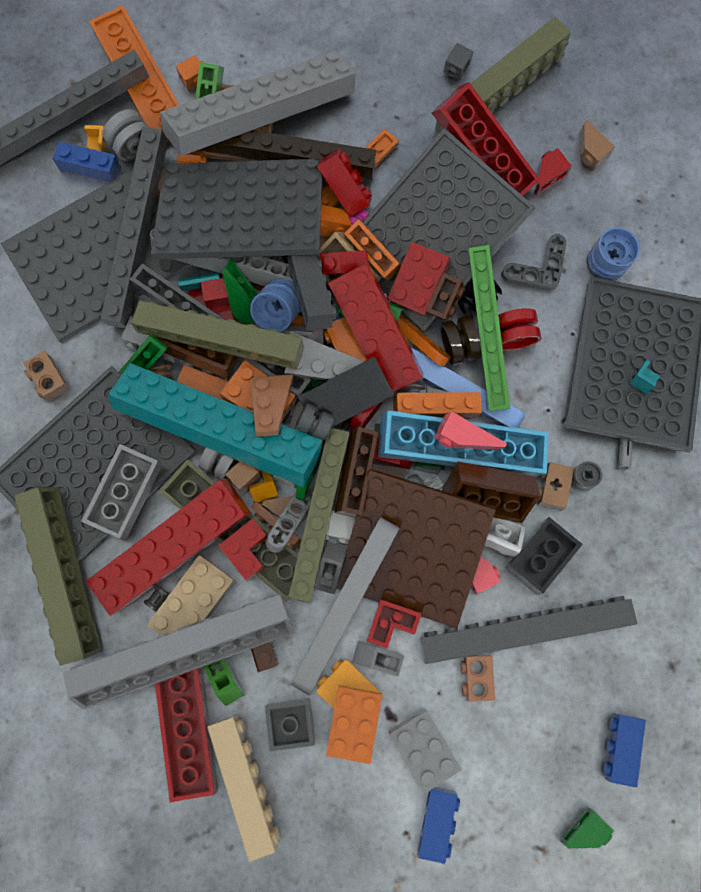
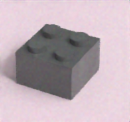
M310 698L265 705L270 752L315 745Z

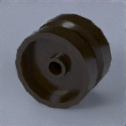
M467 315L458 318L456 324L452 320L440 324L443 347L445 352L451 357L449 363L452 366L463 364L465 357L469 361L481 358V343L471 316Z

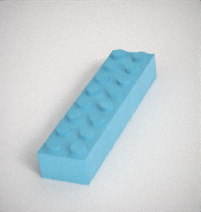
M386 411L381 415L378 457L454 467L459 461L533 477L547 474L549 432L471 422L506 442V446L499 450L446 448L439 444V440L434 438L443 418L396 411Z

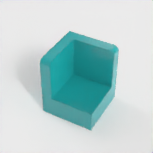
M649 360L642 364L629 383L645 394H648L655 387L660 377L647 368L650 363Z

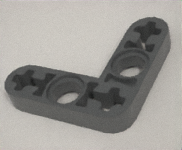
M553 234L549 238L543 268L508 263L502 271L503 280L508 283L532 288L554 290L561 278L566 248L565 237L561 234ZM557 240L559 247L556 252H553L555 248L554 241ZM556 258L559 265L551 266L548 263V259ZM510 269L513 270V277L509 276L508 272ZM520 271H523V273H522V275H521V279H519V276H520L519 273H520ZM532 272L535 274L536 279L529 281L526 279L525 274ZM550 272H554L552 275V284H548L549 281L546 280L548 279Z

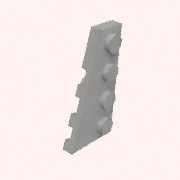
M298 335L302 338L304 344L298 368L295 370L285 367L284 374L327 381L364 361Z

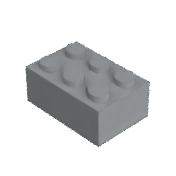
M426 709L389 731L391 738L424 794L462 770Z

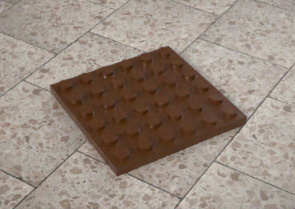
M370 469L367 477L369 483L362 516L355 519L336 588L342 590L381 517L400 529L363 597L379 602L380 599L422 613L421 617L458 629L496 508Z

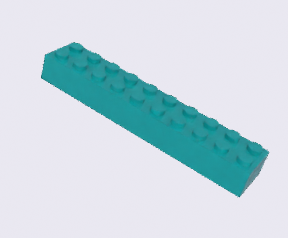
M131 363L108 394L111 407L116 411L301 487H304L322 453L321 439L281 424L278 435L256 437L254 412Z

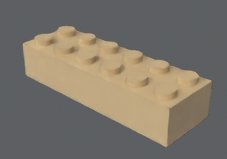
M237 714L214 722L207 727L249 862L275 853L279 840H281L278 827H273L272 824L274 815L271 805H266L265 802L266 789L264 783H260L258 779V774H260L258 763L253 761L251 757V752H253L250 739L246 740L244 731H246L244 719H239Z

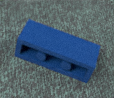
M59 141L53 156V161L61 171L108 182L117 178L120 164L115 154Z
M614 713V717L610 719L609 723L611 739L607 741L606 752L609 753L608 761L604 763L603 767L605 780L637 788L646 720Z
M438 787L428 791L417 851L419 859L445 864L446 857L450 858L452 844H449L450 834L454 835L456 821H453L454 812H458L460 806V798H457L455 791Z

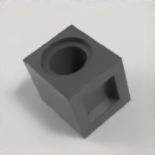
M456 43L446 59L444 72L451 77L461 80L471 64L474 51Z

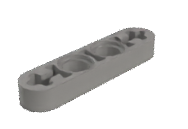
M311 485L307 491L309 495L305 498L304 502L296 498L295 492L266 539V547L270 551L281 552L310 507L314 487ZM291 507H299L301 509V513H293ZM281 522H289L292 528L284 529L281 526ZM278 534L282 535L280 541L274 544L273 541L277 538Z

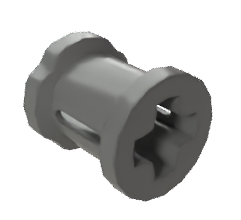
M158 585L154 587L155 591L149 599L143 602L155 612H157L169 596V593Z

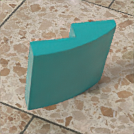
M213 272L179 278L178 285L182 291L202 288L201 282L220 279L222 276L221 273Z

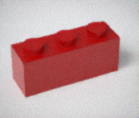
M338 148L320 159L317 167L350 217L370 205L372 193L367 186L364 187L359 172L350 165L351 161L347 153L342 152Z

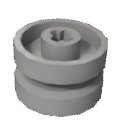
M126 109L111 117L103 128L102 136L120 160L132 161L136 159L142 128L149 126L143 122L137 111Z
M205 448L198 468L208 474L214 471V477L218 480L228 479L225 474L239 461Z

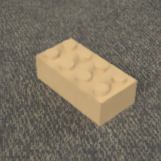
M199 555L148 622L147 626L161 635L177 632L184 626L199 624L203 619L210 618L236 581Z

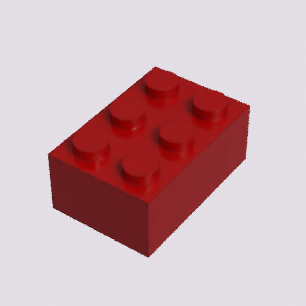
M411 242L387 300L428 317L427 307L442 274H446L451 264L450 257Z

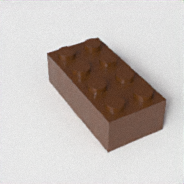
M459 461L442 488L444 492L495 507L496 511L493 518L523 523L540 498L536 477Z

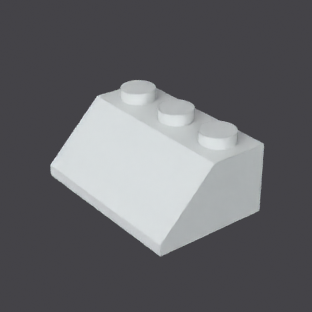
M493 518L484 547H490L503 555L514 558L521 551L526 527L512 521Z

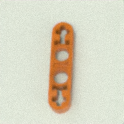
M400 313L398 323L405 337L440 366H445L451 358L450 355Z

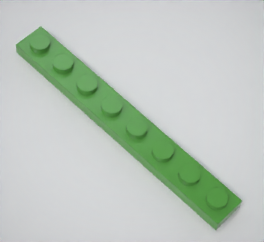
M490 246L469 248L489 412L510 409Z

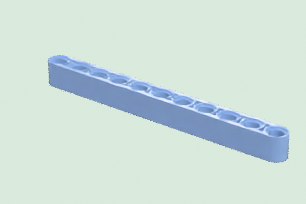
M336 312V319H333V321L342 318L338 312ZM411 348L424 373L423 378L419 381L434 389L448 392H480L482 410L480 416L498 426L519 427L525 417L522 411L510 405L508 410L489 412L486 390L450 369L440 366L431 358Z

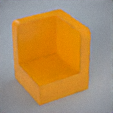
M84 125V130L88 136L87 148L108 153V144L102 136L104 126Z
M261 471L264 479L263 482L249 486L254 502L260 503L279 496L272 475L265 471Z

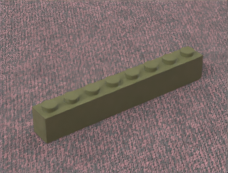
M139 301L131 321L137 333L152 334L154 337L295 370L298 368L304 349L302 338L293 333L287 335L271 328L267 330L261 329L254 324L244 325L232 319H227L226 321L210 314L207 316L200 315L193 310L183 311L171 305L167 307L161 306L153 301Z
M330 428L327 434L288 596L291 599L311 603L350 432Z

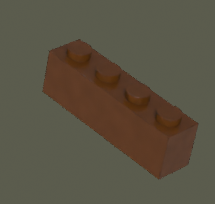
M156 337L168 347L164 353L226 379H229L237 363L235 355Z
M362 427L351 430L334 513L353 518L362 516L369 483L367 477L369 470L372 468L378 437L377 431Z

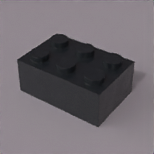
M548 517L543 520L522 546L520 553L505 568L540 595L547 590L583 544L552 518Z

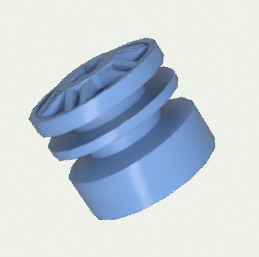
M621 227L610 228L604 231L588 255V263L592 272L599 278L615 280L623 276L639 256L640 245L638 239L628 229Z
M282 278L274 279L267 283L262 291L254 297L250 307L252 319L258 327L266 330L271 328L278 332L287 329L301 311L294 283Z

